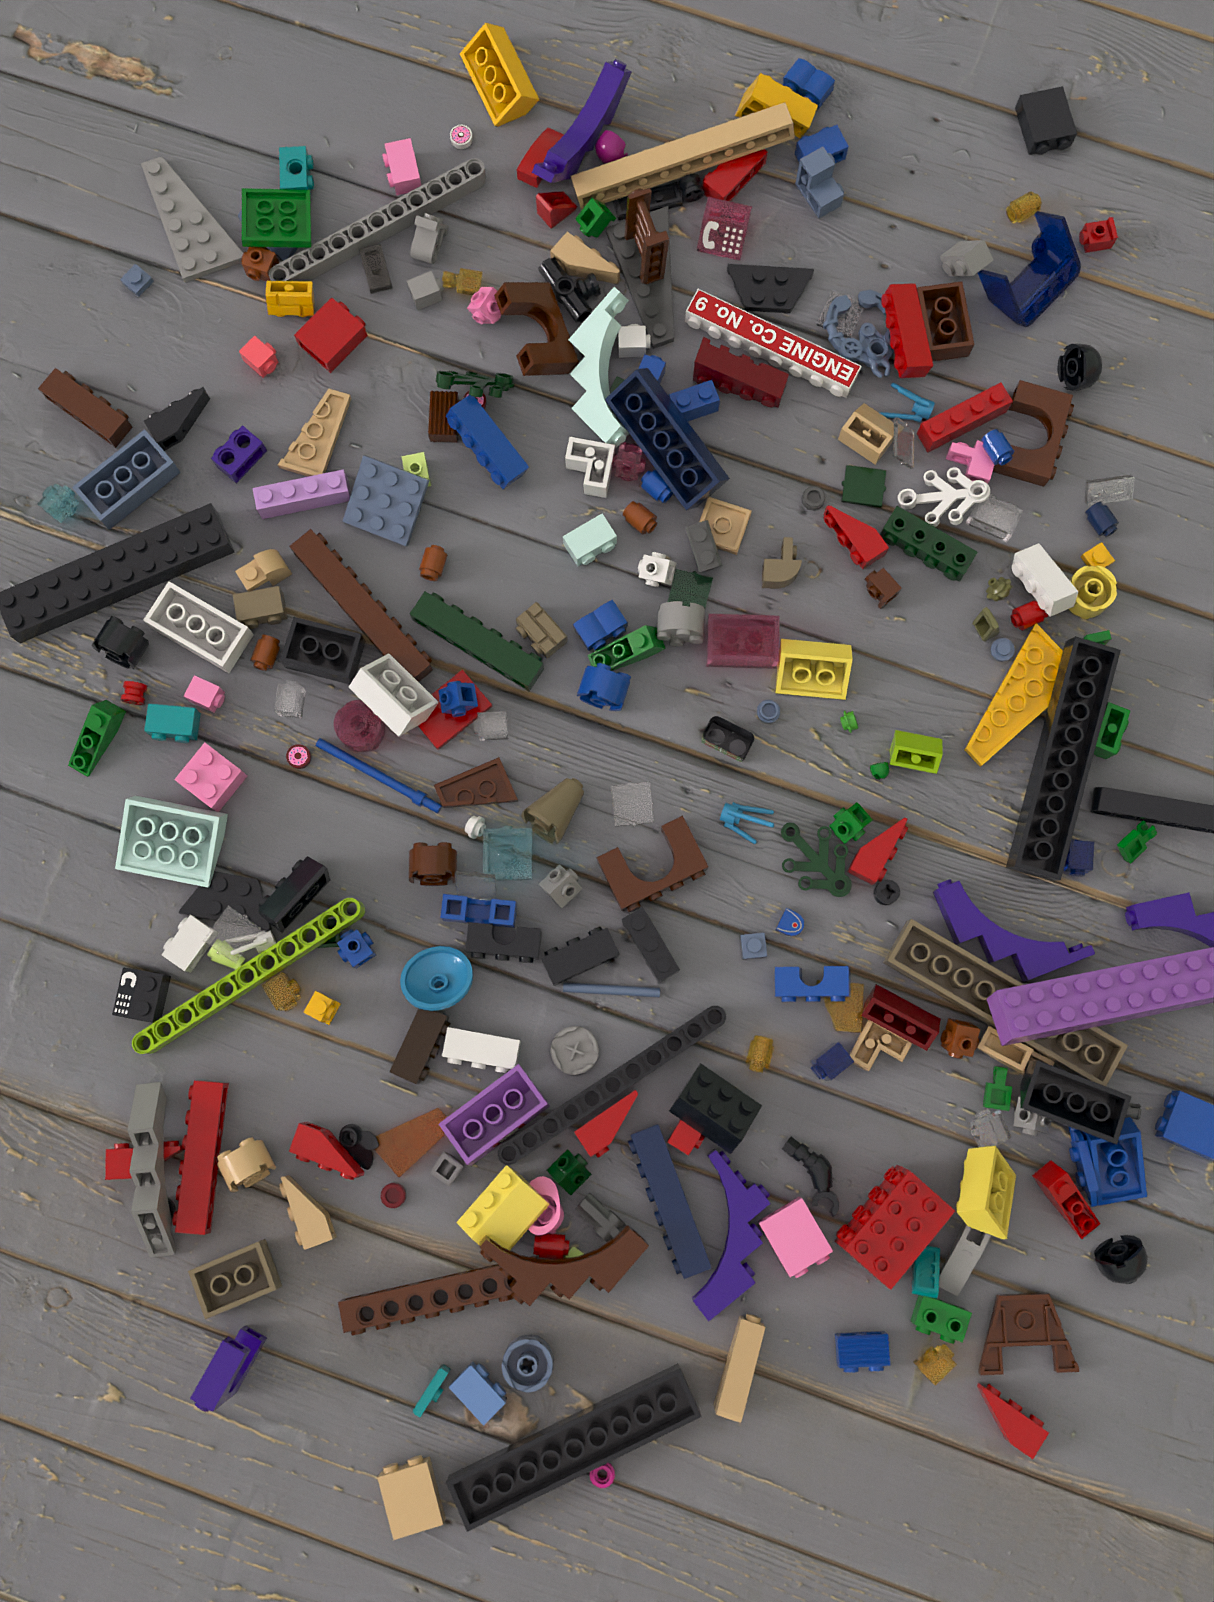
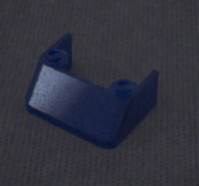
M1039 211L1034 214L1041 231L1032 243L1034 259L1011 283L1006 275L986 270L978 272L988 300L1017 325L1023 327L1030 326L1080 273L1081 263L1064 216Z

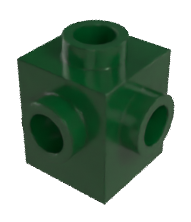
M568 1149L547 1169V1172L557 1184L570 1196L592 1175L586 1168L589 1163L579 1153L573 1155Z

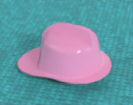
M545 1176L537 1177L529 1184L550 1205L528 1230L535 1235L554 1234L564 1220V1211L560 1204L559 1192L552 1179Z

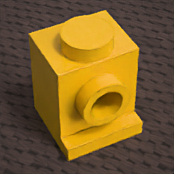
M315 991L303 1013L330 1025L341 1003L321 992Z

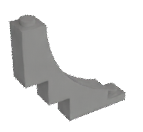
M161 1082L136 1085L127 1130L134 1146L129 1172L136 1187L131 1213L150 1258L175 1255L176 1245L170 1232L172 1218L167 1198L164 1171L163 1140L167 1097Z

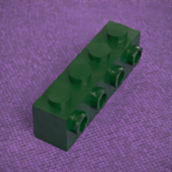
M896 506L880 533V536L887 544L898 546L903 549L906 555L919 558L923 561L924 565L931 569H938L943 572L946 578L953 581L957 580L960 582L978 553L976 550L899 506Z

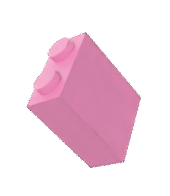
M800 1196L757 1221L789 1277L795 1276V1278L804 1275L809 1271L808 1266L815 1262L817 1265L824 1263L830 1258L828 1254L833 1252Z

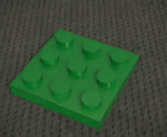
M242 188V247L311 248L310 190Z

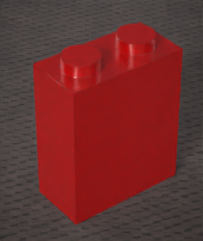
M332 297L294 334L297 344L329 373L368 336L365 322L356 315L354 317L350 314V310L343 302L340 301L338 303Z

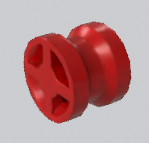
M124 681L123 687L125 692L121 695V701L133 705H144L145 699L143 696L148 686L139 682Z

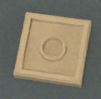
M708 497L699 522L709 521L717 549L737 555L752 511Z

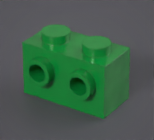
M1110 702L1107 703L1094 751L1095 756L1106 760L1119 752L1123 733L1129 723L1130 710Z
M918 1295L910 1322L917 1325L915 1330L930 1335L931 1331L941 1334L939 1339L954 1344L955 1340L963 1343L972 1313L937 1298Z

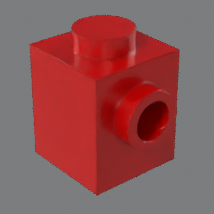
M680 1119L667 1143L689 1156L694 1147L696 1149L700 1147L705 1136Z

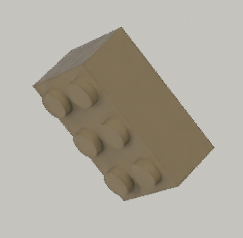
M266 1239L188 1271L205 1319L282 1287Z

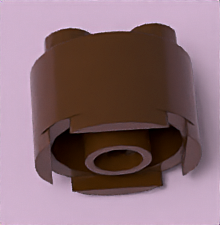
M423 842L414 843L413 849L409 851V882L414 884V879L419 880L422 886L448 885V880H452L453 883L457 882V851L452 848V844L441 842L437 846H428L427 843Z

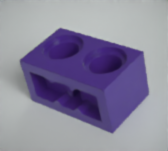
M242 425L238 430L231 433L229 440L223 446L215 450L211 459L218 469L237 484L267 452V449L261 440ZM250 442L248 447L241 448L243 443ZM234 458L231 464H225L228 459Z

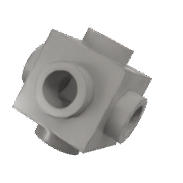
M560 864L539 883L547 895L561 908L575 898L583 889L577 882L579 879L577 874L571 868L566 871Z
M1018 1096L1013 1126L1023 1128L1022 1133L1037 1136L1038 1132L1048 1134L1052 1120L1020 1108V1097Z

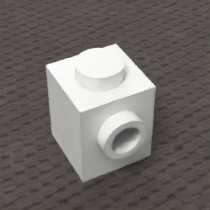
M638 324L621 326L618 332L619 358L644 357L646 348H650V334H646V326Z

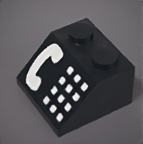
M123 967L112 1015L151 1023L156 1022L162 1018L171 976Z

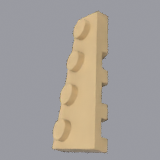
M332 389L327 390L314 409L313 416L309 422L304 424L301 429L302 432L296 441L292 442L284 459H281L278 463L280 469L307 477L326 472L352 399L350 394Z

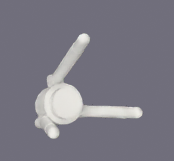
M263 930L256 934L225 940L228 944L248 940L254 941L232 950L231 955L255 947L258 953H261L277 943L271 930L267 932Z

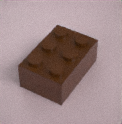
M963 282L917 287L932 361L969 357L974 347V339Z

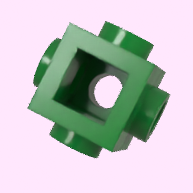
M856 802L847 810L844 807L833 816L836 820L829 827L833 830L835 836L845 844L850 839L857 841L866 833L863 828L873 819Z

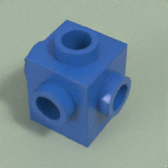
M453 681L447 683V687L438 690L442 713L452 714V717H460L466 715V711L478 707L474 683Z
M350 929L340 936L342 940L337 942L340 947L337 952L345 963L349 961L352 967L356 969L376 956L371 947L374 943L366 931L362 934L358 929L355 931ZM358 944L357 949L353 950L354 945Z

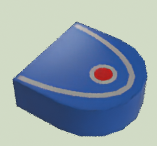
M786 908L776 931L790 937L796 936L803 930L804 920L801 915Z

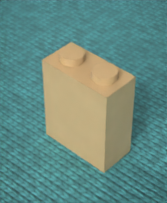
M418 1455L408 1459V1463L398 1466V1463L386 1465L377 1477L393 1540L441 1526L445 1522L446 1517L430 1457L423 1458L422 1455Z

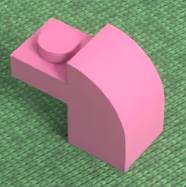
M977 440L973 448L969 447L966 443L952 442L946 459L968 465L965 476L971 481L981 480L988 484L994 464L982 447L983 442Z

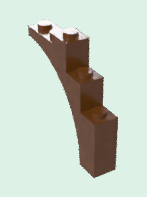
M629 1225L598 1249L577 1257L560 1260L536 1259L517 1254L502 1247L487 1235L479 1242V1247L482 1249L480 1254L490 1263L494 1260L501 1266L499 1271L509 1280L512 1277L514 1278L510 1283V1289L513 1291L511 1296L518 1303L523 1304L525 1302L528 1306H531L550 1283L552 1284L550 1288L560 1298L564 1295L570 1300L589 1276L591 1277L589 1281L599 1291L604 1288L609 1293L649 1247L647 1241Z

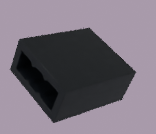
M1063 86L1020 95L1015 111L1029 155L1036 153L1041 155L1051 150H1064L1072 146L1077 131Z

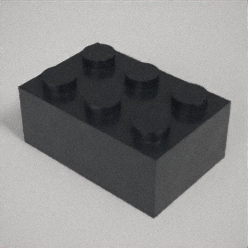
M293 617L280 662L287 669L350 685L356 676L366 641L360 633Z
M700 1063L669 1112L731 1154L743 1140L762 1105Z

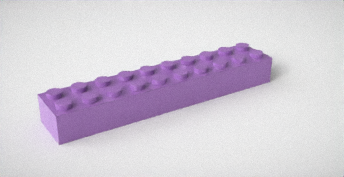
M1214 947L997 990L987 998V1002L1001 1045L1006 1046L1214 1003Z

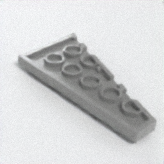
M161 156L141 163L184 282L186 283L240 264L243 255L241 249L165 159Z

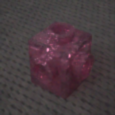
M621 443L618 454H614L612 467L616 468L615 477H620L625 481H638L640 472L644 473L646 459L642 458L643 451L637 444Z

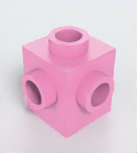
M481 287L472 296L471 303L467 307L473 314L472 318L479 324H494L501 317L494 296L497 290L494 287Z

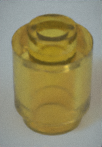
M1029 191L1013 200L1006 208L1009 220L1012 223H1021L1035 215L1041 209V199L1038 194Z
M754 1036V1040L750 1041L745 1064L750 1065L749 1070L763 1073L764 1069L769 1070L774 1046H772L774 1040L763 1036Z

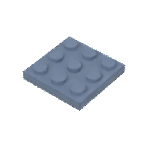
M363 455L342 522L408 546L430 480Z

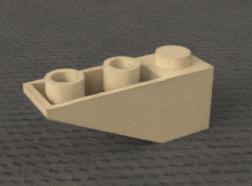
M566 232L550 251L551 258H555L568 275L587 278L588 274L593 273L598 281L614 284L620 282L619 268L613 262H607L603 259L596 249L587 247L583 240L576 235L573 236Z
M290 1175L281 1177L280 1190L283 1197L288 1199L290 1207L287 1208L290 1220L296 1223L298 1231H295V1236L299 1246L303 1245L304 1250L336 1238L337 1236L329 1213Z

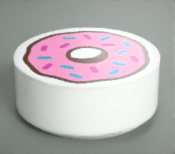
M465 125L453 127L450 132L452 145L457 149L468 148L473 140L470 128Z

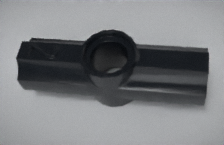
M555 258L546 259L538 267L540 274L546 282H550L557 301L564 305L576 323L585 321L592 313L591 307L575 287L574 280L567 276ZM564 288L569 289L568 292H562L561 290Z

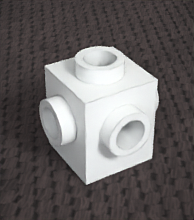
M652 552V556L644 555L643 560L641 559L638 565L639 578L645 579V584L659 587V583L672 585L677 563L665 559L666 555Z

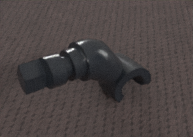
M791 1136L782 1147V1150L797 1162L801 1160L803 1162L802 1166L808 1170L807 1173L811 1176L813 1187L818 1191L812 1198V1207L817 1206L821 1198L827 1197L833 1201L830 1214L834 1217L839 1210V1200L837 1195L830 1190L833 1187L832 1166L822 1154L818 1155L814 1151L810 1153L808 1146L804 1143L800 1144Z

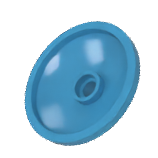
M446 946L431 947L417 953L407 962L401 973L400 985L405 998L413 1006L428 1011L442 1010L455 1005L465 997L473 982V969L469 959L461 951Z

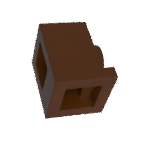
M884 568L878 572L872 571L864 579L867 582L866 587L868 588L869 595L873 599L880 601L878 605L880 609L893 600L902 589Z

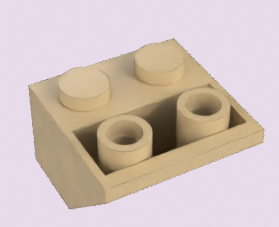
M864 403L854 411L845 423L838 440L876 465L902 428Z

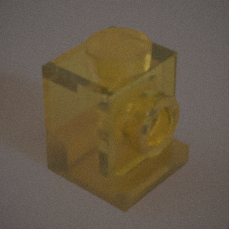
M945 1344L941 1347L939 1345L935 1348L933 1346L930 1347L923 1354L922 1357L924 1359L921 1362L918 1359L913 1361L935 1386L957 1365L952 1360V1357L955 1356L954 1353Z

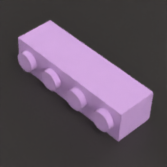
M344 469L252 488L256 510L262 519L348 502L351 496L348 478Z

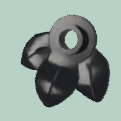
M355 1124L344 1126L339 1134L341 1145L360 1167L369 1170L374 1160L372 1150L380 1146L377 1137L370 1131H362ZM351 1132H353L355 1136L354 1140L350 1138Z

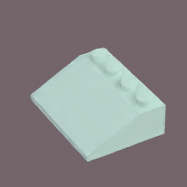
M140 796L127 798L125 800L115 869L210 887L225 835L228 814Z

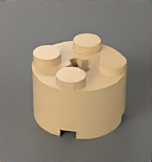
M250 1137L239 1144L240 1148L232 1152L227 1150L217 1157L219 1160L217 1166L230 1192L239 1191L237 1186L244 1184L245 1188L250 1187L270 1175L268 1169H276L262 1140H254L253 1137Z

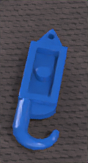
M1068 1126L1072 1146L1069 1148L1070 1157L1073 1162H1076L1078 1171L1075 1173L1076 1182L1082 1188V1191L1086 1192L1091 1207L1098 1206L1097 1191L1099 1188L1088 1142L1084 1140L1079 1130Z

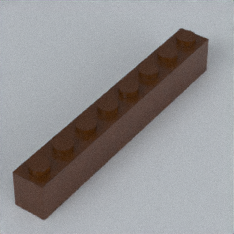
M310 529L292 543L289 547L294 555L383 656L390 654L418 682L433 671L430 665L432 660L424 650L420 653L416 649L417 643L409 633L405 636L401 632L402 626L394 616L391 619L385 613L387 611L386 607L379 599L376 602L372 599L370 595L373 593L365 583L360 585L357 582L356 578L358 576L350 566L345 568L342 565V557L335 549L332 551L326 546L328 542L320 532L316 535Z

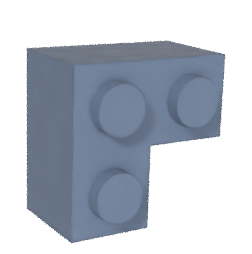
M824 147L800 159L795 182L818 219L839 208L844 197L842 186L836 183L832 177L835 160L832 154L827 153Z

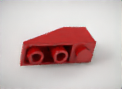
M830 505L826 507L823 514L826 525L835 530L839 543L843 547L846 546L848 548L850 557L856 565H860L862 569H865L886 555L889 547L875 528Z
M903 818L857 851L847 872L871 885L875 884L877 880L881 882L887 871L884 868L887 860L892 861L898 850L895 847L898 838L902 840L908 830V827L905 826L908 819Z
M308 1121L298 1124L289 1152L296 1154V1159L304 1162L314 1161L323 1170H337L341 1172V1177L349 1180L364 1176V1170L330 1130Z
M179 1141L163 1142L164 1162L184 1151L182 1145L179 1146ZM116 1143L113 1149H106L105 1180L132 1178L129 1170L133 1148H129L130 1143Z
M1052 1160L1032 1175L1043 1193L1081 1239L1100 1225L1097 1217L1068 1173Z
M978 1383L977 1387L1004 1438L1028 1457L1034 1459L1049 1432L1042 1428L1044 1422L1033 1414L1029 1418L1022 1414L1021 1410L1023 1408L1011 1399L1005 1402L999 1397L1001 1392L990 1384L984 1387Z

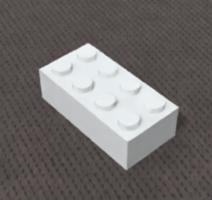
M169 581L143 620L151 629L227 673H230L254 636L252 631L244 624Z

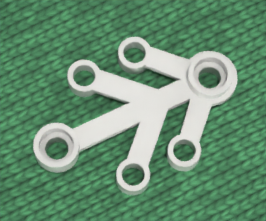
M952 467L947 471L948 481L950 483H959L965 488L956 490L938 477L934 470H929L923 476L925 484L927 486H935L942 492L916 495L914 490L904 489L898 495V502L901 508L906 510L914 508L916 504L941 502L933 511L925 515V522L936 527L940 522L939 518L956 500L965 499L957 509H952L948 514L950 523L958 525L963 521V515L974 503H982L989 498L990 487L981 480L971 481L961 473L959 468ZM953 473L958 474L957 477H950ZM930 476L935 477L933 480H927ZM977 491H982V492H983V493H981V494H979V495H975V493H976ZM908 499L912 500L910 503H905ZM960 515L959 518L952 519V516ZM931 517L936 518L933 522L928 521Z

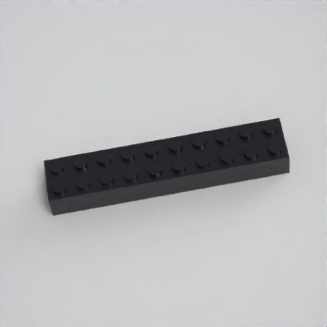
M210 503L1 591L0 613L10 637L18 643H23L235 553L217 510Z
M1077 636L1065 642L1006 868L1049 881L1061 880L1121 650Z
M676 1364L450 1474L446 1484L468 1532L700 1418L701 1413L679 1364Z

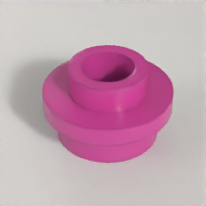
M610 1463L590 1471V1480L598 1488L609 1487L614 1481L615 1470ZM599 1470H605L607 1476L600 1478L597 1474Z

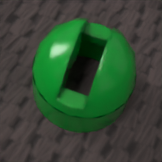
M888 762L869 765L871 774L875 779H885L889 775L890 768Z

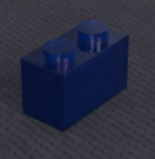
M836 1042L832 1043L810 1061L813 1065L810 1069L819 1080L830 1081L853 1064L854 1060L843 1046Z

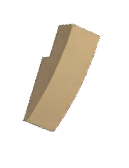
M990 1026L987 1027L977 1047L990 1057L1024 1075L1028 1061L1038 1060L1051 1066L1055 1063L1022 1043L1002 1046L997 1030Z

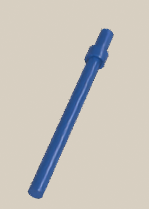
M321 738L318 739L316 747L412 799L414 804L420 807L423 805L437 814L440 812L442 805L428 798L426 793L420 790L415 791Z

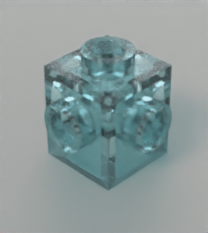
M54 484L44 490L43 498L37 505L52 518L62 523L66 517H70L75 513L79 501L74 498L76 493L66 485L61 487Z

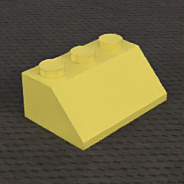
M781 639L775 693L846 700L853 660L851 645Z
M996 1146L968 1149L967 1157L964 1160L963 1180L960 1182L961 1192L959 1201L956 1204V1210L968 1227L1000 1239H1007L1016 1174Z
M506 1165L456 1223L478 1245L484 1236L487 1235L502 1247L511 1250L550 1204L518 1172Z

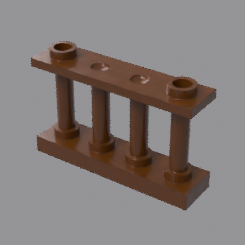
M650 188L644 190L636 189L627 197L625 240L634 238L642 257L640 271L642 284H650L664 279L669 245L667 232L659 233L656 231L650 216Z

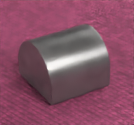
M443 1152L429 1173L450 1187L463 1169L464 1164L447 1152Z

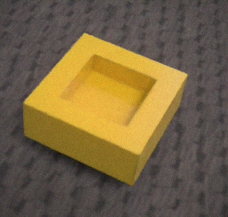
M1102 542L1081 555V559L1086 566H1102L1106 568L1115 562Z

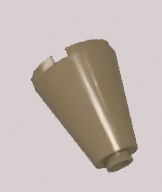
M575 778L564 779L523 810L521 813L525 824L529 821L533 825L531 830L543 840L549 843H553L556 840V844H558L562 840L584 795L583 785Z

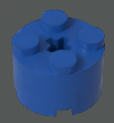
M598 663L597 667L587 666L577 696H580L581 701L601 709L603 706H610L609 711H621L630 685L631 676L622 672L615 673L610 671L611 667L602 663Z

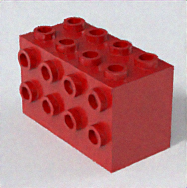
M899 1165L887 1170L883 1177L885 1180L879 1187L875 1186L869 1192L867 1202L863 1206L859 1205L854 1210L852 1220L848 1225L844 1224L839 1228L836 1233L837 1238L834 1240L890 1290L955 1212L952 1207L910 1170Z

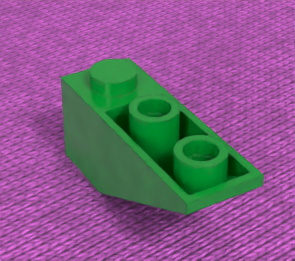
M645 625L588 655L591 666L597 667L598 663L610 666V671H614L644 660L666 648L663 640L657 639V627Z
M108 700L91 705L68 766L87 777L90 776L117 734L126 711Z

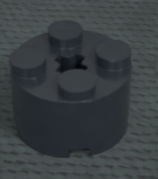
M111 616L109 620H106L92 643V647L98 653L102 649L107 654L105 658L127 669L130 666L132 669H135L149 646V641L143 637L145 633L135 626L129 628L124 625L122 620Z

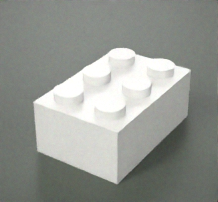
M390 654L360 668L349 686L356 696L398 736L425 722L439 703Z

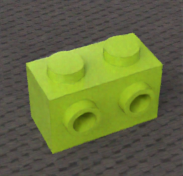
M895 730L890 747V765L937 774L943 755L942 739Z

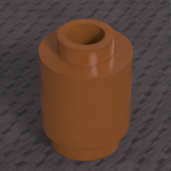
M632 501L623 512V516L626 518L625 521L642 535L650 534L657 526V516L641 503Z
M437 545L425 548L419 567L422 578L429 581H438V577H441L448 556L444 552V548Z
M264 634L261 639H258L250 659L254 663L253 667L262 671H267L268 668L273 669L280 650V641Z

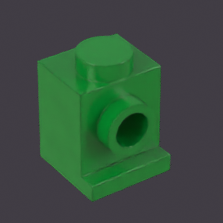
M591 198L575 219L581 227L579 229L584 235L598 238L610 221L614 222L616 217L604 203Z

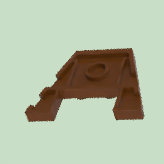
M997 1294L978 1369L980 1375H1004L1002 1347L1052 1345L1055 1372H1079V1366L1074 1359L1069 1341L1065 1337L1050 1294Z

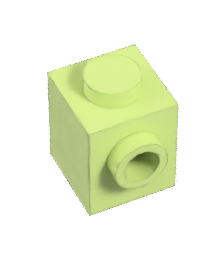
M424 452L401 456L404 470L430 480Z

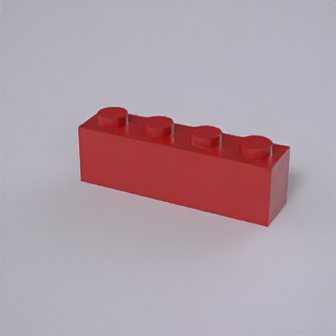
M916 283L890 284L882 295L881 303L886 312V327L890 331V346L894 350L895 368L898 370L899 378L925 377L933 367V361Z
M1002 382L922 422L917 436L927 453L1006 413L1013 401Z

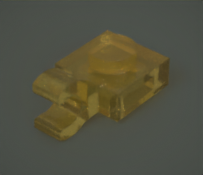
M460 268L459 274L443 271V287H457V293L474 295L481 288L483 272Z

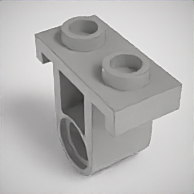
M427 213L424 214V217L416 215L414 224L417 227L411 246V258L432 265L436 262L443 235H447L449 228L448 225L442 224V218Z

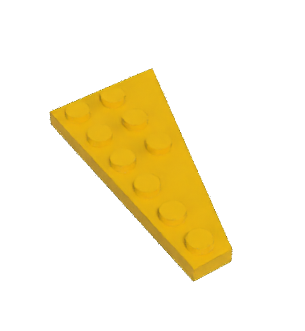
M1035 624L964 749L980 767L1049 706L1063 650L1038 624Z

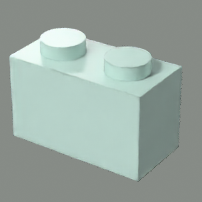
M600 514L564 535L563 544L577 566L581 564L587 565L596 558V555L602 552L608 553L614 549L615 544H617V535L604 515Z

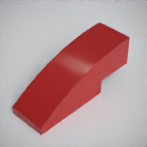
M551 128L545 129L529 148L519 164L517 179L538 188L542 178L532 173L534 165L544 162L548 150L564 134Z

